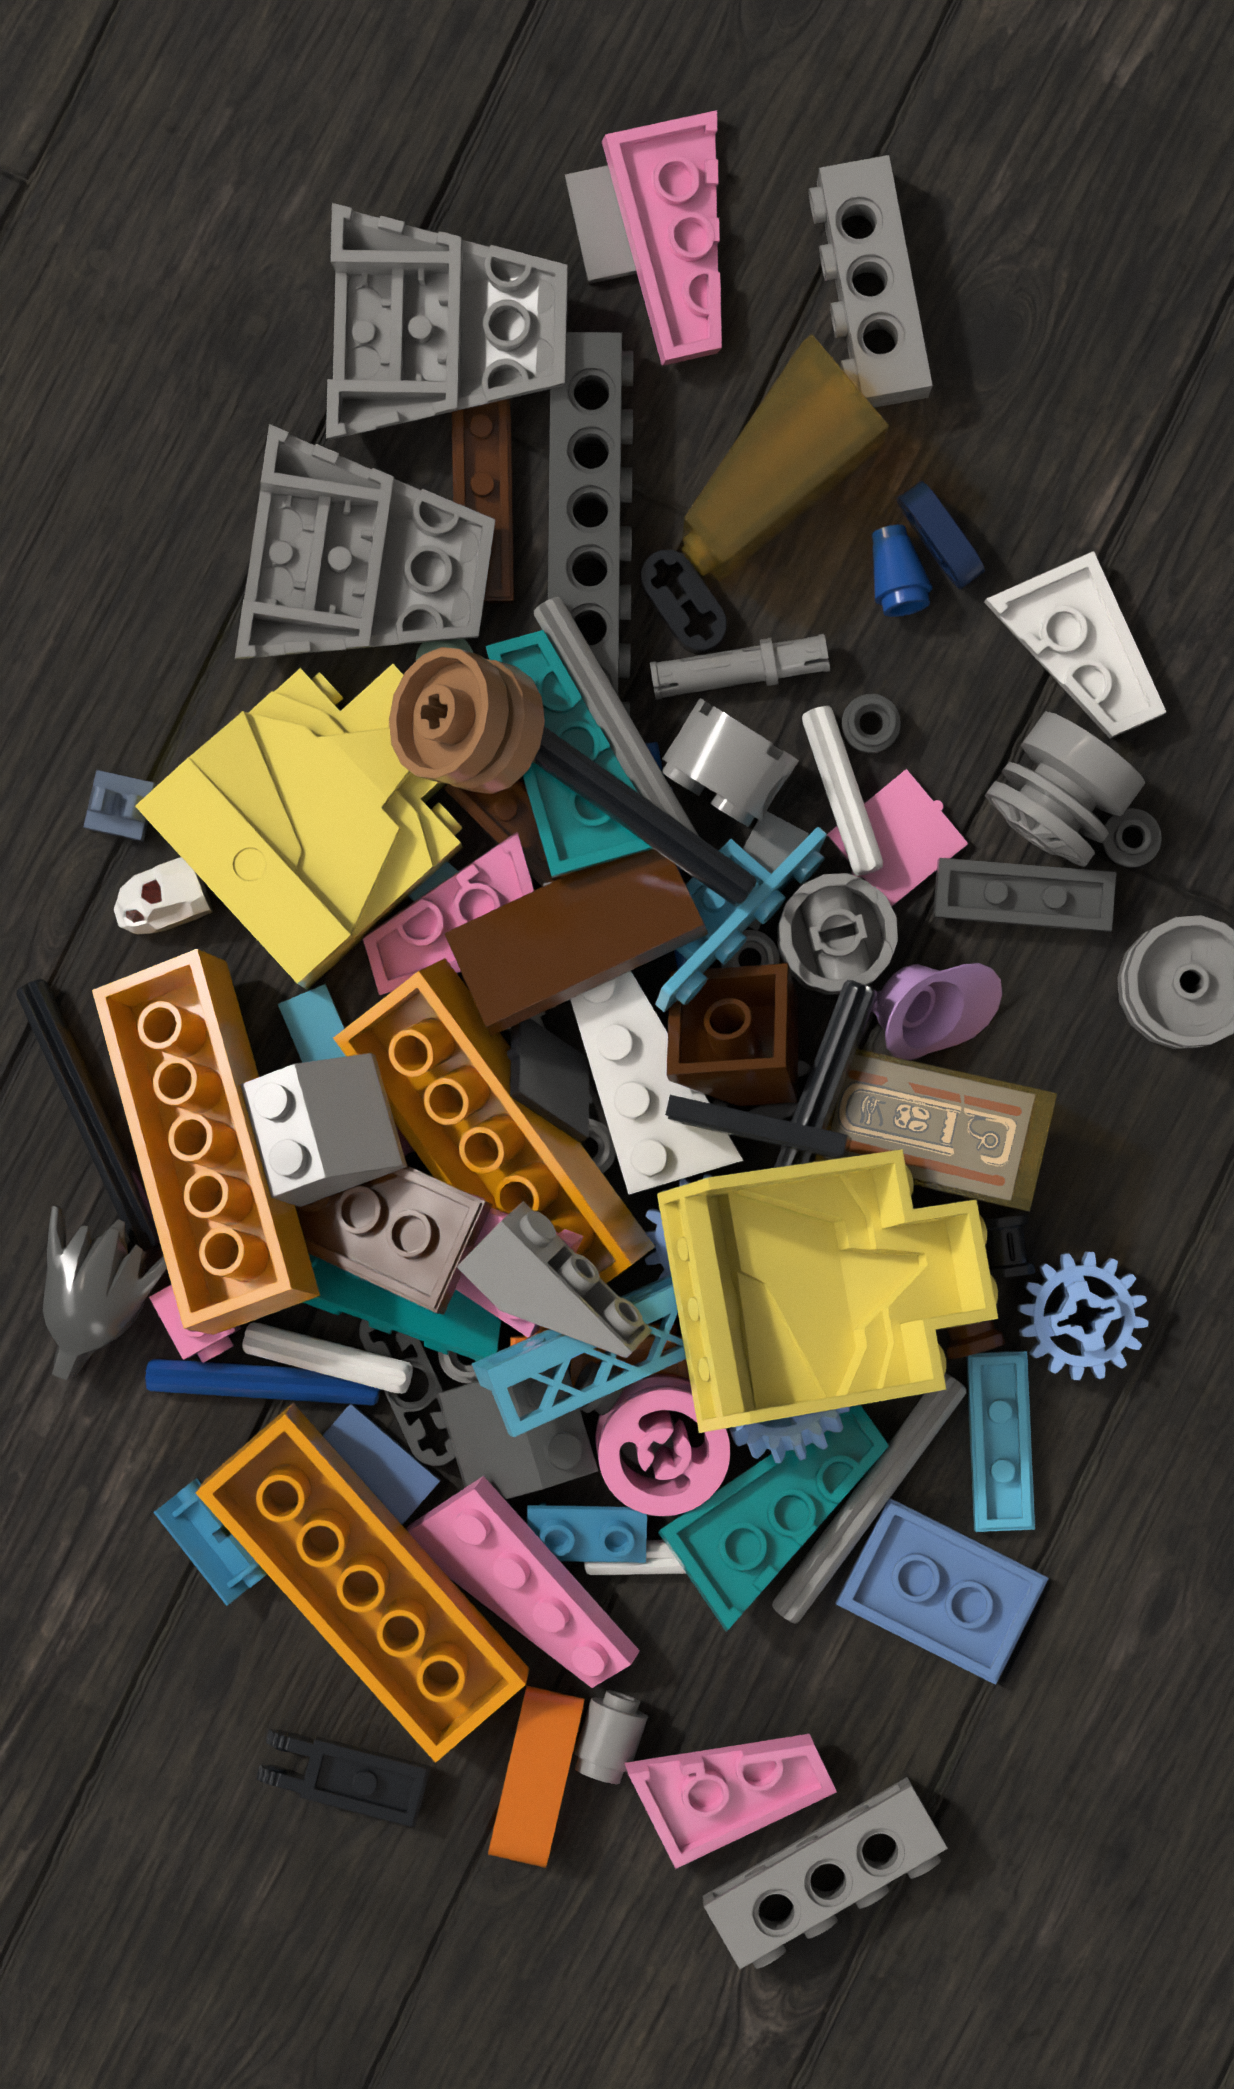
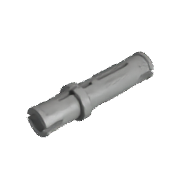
M818 634V636L778 643H772L771 638L759 640V646L676 660L650 662L655 698L659 700L664 697L766 681V685L771 686L777 685L779 678L822 671L829 672L830 664L825 635Z

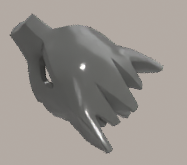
M58 1205L52 1206L49 1223L43 1314L46 1326L58 1345L52 1375L69 1380L78 1375L94 1351L117 1339L131 1327L142 1310L146 1297L152 1291L167 1266L163 1255L145 1274L147 1253L141 1247L135 1245L128 1254L125 1239L126 1223L118 1219L110 1228L92 1240L90 1226H81L66 1247V1220L62 1208Z

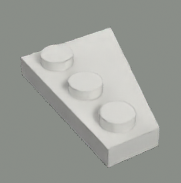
M1094 551L985 600L984 603L1109 738H1113L1166 713L1165 707Z

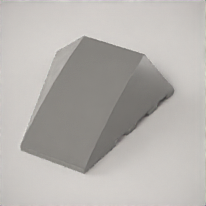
M332 203L330 262L336 274L333 379H327V440L565 386L568 265L494 245L488 247L462 240L460 236L441 231L435 233L405 225L403 221L380 216V218L355 212L350 207Z
M269 424L235 659L478 638L495 519L427 490H419L394 479V476L375 468H367L339 456V453L318 444H310L289 435V432Z

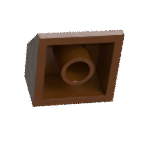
M788 963L707 969L703 975L708 980L697 995L686 1005L677 1000L669 1008L666 1074L668 1080L737 1106L797 1102L799 998ZM671 971V972H670V978H671L677 971Z

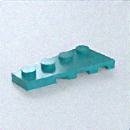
M544 630L486 646L489 660H497L516 666L533 679L542 697L544 726L637 792L613 753L605 735L587 708L580 692ZM534 762L531 763L528 771L522 775L552 878L654 849Z
M309 1254L320 1296L302 1303L336 1315L342 1312L368 1321L371 1328L391 1334L393 1330L422 1340L424 1341V1347L448 1355L449 1351L474 1359L477 1362L498 1352L502 1320L456 1289L444 1315H441Z
M861 1405L850 1406L849 1412L839 1413L843 1429L841 1432L829 1430L824 1432L828 1445L824 1450L810 1443L805 1446L807 1451L806 1459L799 1460L795 1451L789 1450L786 1451L782 1463H775L771 1454L716 1491L703 1504L684 1513L658 1532L726 1632L889 1447Z

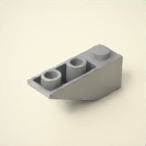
M524 1201L511 1211L457 1266L500 1311L627 1358L652 1332L643 1321L639 1310L630 1301L620 1298L599 1277V1273L593 1263L586 1257L576 1254L556 1234V1230L550 1220L540 1212L532 1210Z

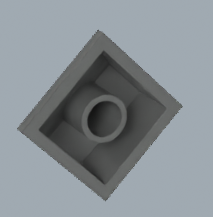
M555 1366L539 1374L551 1378ZM567 1369L562 1383L573 1387ZM528 1378L507 1388L518 1417L539 1409L548 1384ZM479 1381L436 1394L465 1488L484 1476L504 1499L549 1488L598 1471L579 1408L523 1434L512 1437L507 1432L492 1391L480 1386ZM559 1389L554 1401L570 1393Z

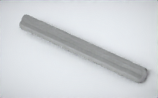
M557 596L540 604L534 610L536 620L542 630H544L638 794L698 836L563 600Z
M947 1373L944 1375L946 1390L925 1393L888 1443L889 1447L871 1466L773 1600L772 1606L774 1610L789 1622L795 1624L802 1619L965 1396V1386Z

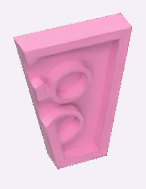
M518 832L363 936L379 995L394 991L418 971L444 958L447 959L456 973H460L461 970L444 933L534 891Z

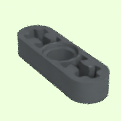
M362 1319L359 1333L365 1350L387 1357L393 1356L385 1340L377 1342L373 1340L371 1331L375 1329L369 1327L368 1321ZM398 1332L396 1340L401 1351H404L412 1344L418 1355L417 1357H407L401 1360L409 1362L413 1367L422 1370L428 1378L429 1387L422 1399L413 1402L402 1399L397 1393L386 1390L384 1392L414 1456L427 1465H444L455 1458L450 1438L445 1442L447 1452L438 1455L434 1447L423 1449L420 1439L427 1434L424 1422L420 1417L413 1424H410L405 1412H414L425 1408L437 1398V1393L444 1392L445 1390L422 1340ZM432 1411L430 1414L438 1429L446 1428L442 1411Z

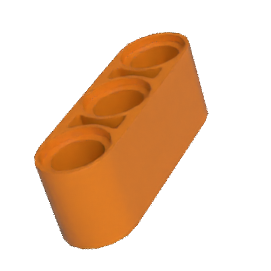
M526 1686L488 1855L546 1868L585 1699Z

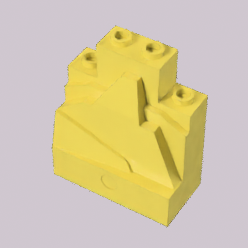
M394 664L389 666L341 711H339L336 705L343 697L320 672L310 679L301 668L298 669L278 689L270 692L249 713L242 711L135 805L294 981L307 990L363 939L364 935L377 927L410 894L463 848L461 842L455 837L462 829L460 824L439 802L431 810L425 804L446 783L415 776L401 765L391 745L389 716L393 695L403 677V674Z
M903 1149L708 1177L657 1193L699 1433L946 1390L944 1379L946 1358L942 1347L938 1344L936 1330L998 1319L996 1308L998 1289L995 1279L989 1270L985 1248L987 1229L983 1218L979 1215L977 1200L913 1209L911 1198L914 1187L913 1177L910 1169L905 1165Z

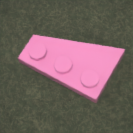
M810 1734L625 1763L628 1775L675 1869L837 1793Z

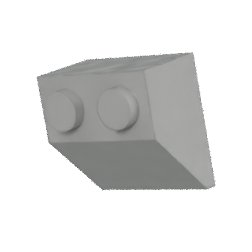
M372 1053L292 1064L240 1084L271 1198L302 1207L407 1167L376 1055Z

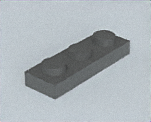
M939 858L937 860L933 918L1111 932L1116 872Z

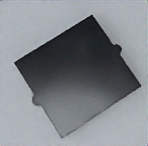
M531 1018L512 1026L511 1049L507 1051V1056L511 1060L510 1096L578 1142L589 1138V1104L593 1100L589 1094L588 1058Z

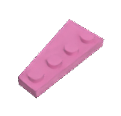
M717 110L605 134L602 140L662 366L717 354L722 348L720 273L718 272L720 233L716 187L718 185V159H716L715 143Z
M484 1476L407 1526L406 1530L452 1581L591 1688L630 1666L640 1652Z

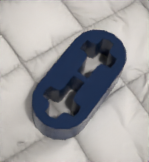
M920 481L896 498L899 508L909 524L956 587L959 589L963 588L985 572L978 554L927 484Z

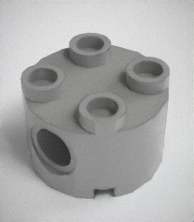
M700 698L679 734L664 754L662 759L667 764L663 768L662 773L700 796L706 786L717 793L711 802L713 806L749 827L754 818L760 821L763 819L775 795L790 776L799 760L786 751L778 749L772 742Z
M848 873L823 874L803 884L784 906L777 926L778 953L783 963H788L791 976L805 989L825 995H839L843 984L847 980H854L865 985L871 984L890 963L898 942L897 917L887 897L869 882Z

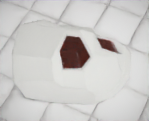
M182 857L134 875L120 888L114 907L119 927L135 934L166 931L213 912L203 880Z

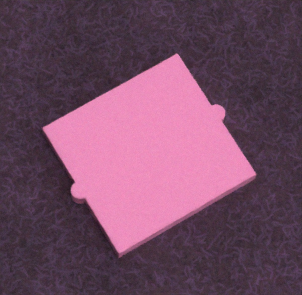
M907 769L864 803L883 859V867L873 873L856 877H862L864 881L879 889L887 897L892 907L937 870V860L939 858L950 859L968 844L941 811L943 803L939 800L933 801ZM836 826L827 836L849 861L838 826Z

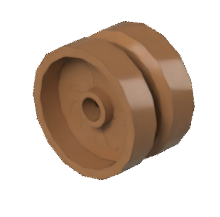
M440 647L422 655L404 673L393 695L389 716L391 745L401 765L417 777L449 783L454 787L488 794L511 787L528 771L540 748L545 723L542 697L530 676L516 666L497 660H488L481 655L462 649Z

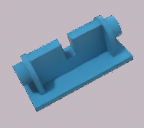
M196 1478L153 1513L227 1606L248 1588H251L265 1577L267 1573L197 1496L195 1492L201 1486V1483Z
M540 1502V1505H528L527 1525L559 1561L646 1563L647 1514L635 1511L630 1507L546 1506V1502Z

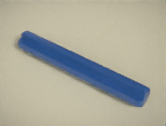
M152 1359L148 1361L145 1376L146 1388L149 1391L358 1405H374L378 1402L380 1396V1389L303 1368Z

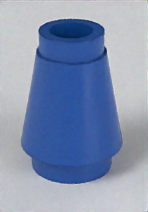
M890 525L874 531L871 536L873 540L875 603L882 605L884 615L888 617L905 616L928 607L930 604L928 593L932 590V585L911 539L907 535L906 527L904 525Z

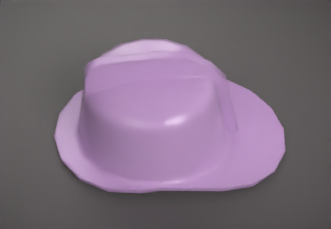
M980 963L963 964L942 971L920 964L903 967L892 975L881 991L877 992L872 1008L879 1024L885 1031L887 1049L894 1058L909 1061L920 1058L928 1053L959 1045L974 1038L990 1023L998 1011L1002 997L1001 979L992 968Z

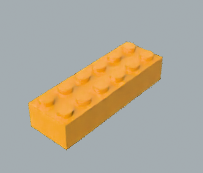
M195 949L92 990L183 1329L215 1335L320 1296L295 1205L271 1198L240 1085L259 1078L227 961Z
M446 958L415 973L333 1037L345 1056L367 1053L376 1055L394 1122L434 1178L467 1193L481 1197L493 1204L491 1208L507 1214L524 1201L532 1210L546 1216L553 1224L556 1232L560 1233L566 1229L584 1236L576 1254L590 1260L596 1267L599 1277L605 1283L619 1275L655 1247L581 1143L510 1096L511 1060L507 1056V1051L511 1047L500 1032L490 1036L469 989Z
M294 1403L288 1406L207 1477L195 1492L435 1763L526 1685L529 1667Z

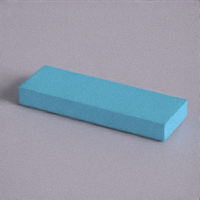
M1027 1351L980 1352L966 1356L974 1531L1035 1530Z

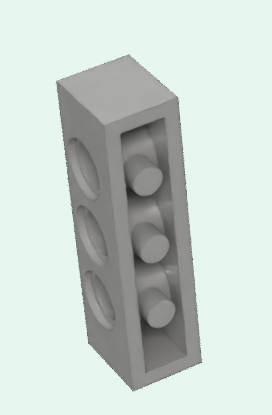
M886 155L819 168L817 187L809 188V201L814 224L824 222L828 244L820 245L819 252L825 281L835 279L839 301L830 303V312L835 337H846L850 359L841 360V371L846 395H857L859 410L928 398L933 385L890 157ZM851 216H862L871 223L874 232L866 238L855 239L845 233L842 228V222ZM861 273H873L882 280L884 290L876 296H864L856 291L852 280ZM872 330H884L894 339L895 348L886 354H875L865 346L863 337Z
M906 1777L703 1895V1905L739 1969L750 1963H753L754 1967L758 1969L781 1957L786 1952L783 1944L804 1933L807 1939L831 1928L838 1921L835 1914L853 1903H856L859 1909L875 1903L889 1892L886 1884L907 1873L912 1879L930 1871L941 1862L938 1854L948 1848L911 1782ZM881 1833L892 1837L895 1840V1848L891 1856L886 1860L871 1861L863 1855V1845L870 1836ZM823 1864H834L841 1868L844 1872L841 1884L831 1891L816 1889L810 1881L812 1873L817 1867ZM781 1894L790 1899L792 1909L786 1918L780 1921H770L760 1914L759 1906L763 1899L769 1895Z

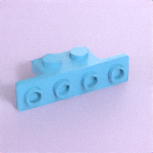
M817 827L772 874L730 839L719 851L752 874L757 880L754 889L740 906H733L694 877L686 884L708 934L676 949L687 961L661 988L655 1004L657 1007L666 1012L677 1000L683 1005L689 1003L707 982L708 978L703 975L707 968L716 959L723 965L726 964L740 950L747 940V937L742 932L755 919L764 924L776 913L786 899L781 892L794 879L803 884L812 876L825 858L819 853L827 836L821 828Z

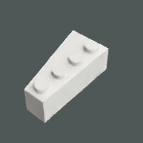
M631 971L570 999L628 1194L743 1161L728 1134L676 1123L669 1120L668 1116L665 1115L670 1095L706 1103L709 1102L704 1093L668 1080L666 1075L668 1033Z

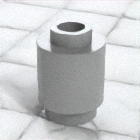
M611 1690L606 1691L604 1699L591 1698L574 1750V1754L578 1756L575 1770L602 1782L620 1784L623 1773L627 1772L625 1763L634 1761L648 1718L646 1714L638 1710L639 1700Z

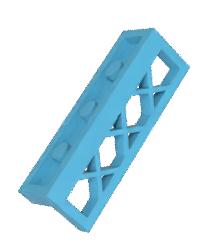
M671 1274L620 1297L630 1301L639 1310L646 1325L663 1317L659 1329L647 1325L652 1330L650 1334L655 1335V1339L647 1359L635 1365L628 1364L616 1359L617 1354L606 1351L605 1354L594 1350L596 1347L550 1329L472 1363L480 1386L492 1391L508 1434L516 1437L686 1359L683 1339L669 1334L678 1313ZM666 1341L677 1344V1346L662 1352ZM586 1353L601 1359L602 1362L593 1384L578 1390L562 1383L572 1358ZM613 1365L624 1369L609 1376ZM555 1366L551 1378L539 1374ZM528 1378L548 1384L539 1409L518 1417L507 1388ZM559 1389L570 1393L554 1401Z

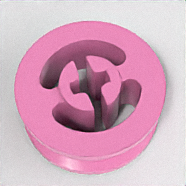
M670 1374L649 1375L625 1386L613 1408L605 1415L599 1416L595 1433L600 1470L610 1491L626 1506L635 1511L653 1516L678 1515L703 1504L720 1487L727 1473L730 1461V1442L726 1428L704 1432L703 1444L693 1448L690 1446L683 1421L679 1418L673 1426L670 1412L666 1410L683 1413L696 1422L697 1419L690 1380ZM671 1435L673 1447L670 1449L662 1445L654 1454L651 1443L655 1441L659 1444H664ZM632 1442L635 1444L639 1464L645 1472L652 1463L656 1479L642 1476L626 1465L620 1456V1448L624 1443Z

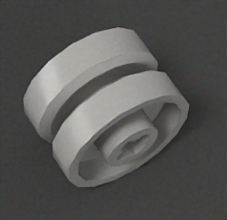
M1199 915L1175 917L1141 934L1125 953L1117 976L1119 1003L1130 1025L1149 1041L1171 1049L1203 1047L1233 1034L1234 930L1226 923ZM1189 972L1195 975L1197 981L1191 986L1194 993H1187L1181 988V975Z

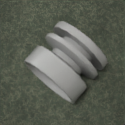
M1045 711L1021 744L1029 758L1038 766L1036 770L1033 771L1022 765L1008 762L1002 773L1019 791L995 781L984 796L1004 816L1006 822L1029 842L1047 853L1061 856L1074 864L1084 867L1095 852L1078 833L1100 843L1109 834L1102 822L1092 813L1094 808L1096 807L1117 816L1123 815L1144 786L1145 781L1129 762L1094 735L1055 713Z

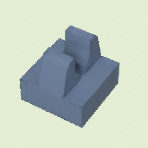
M96 770L83 827L87 830L144 842L148 820L135 805L157 785L149 781Z

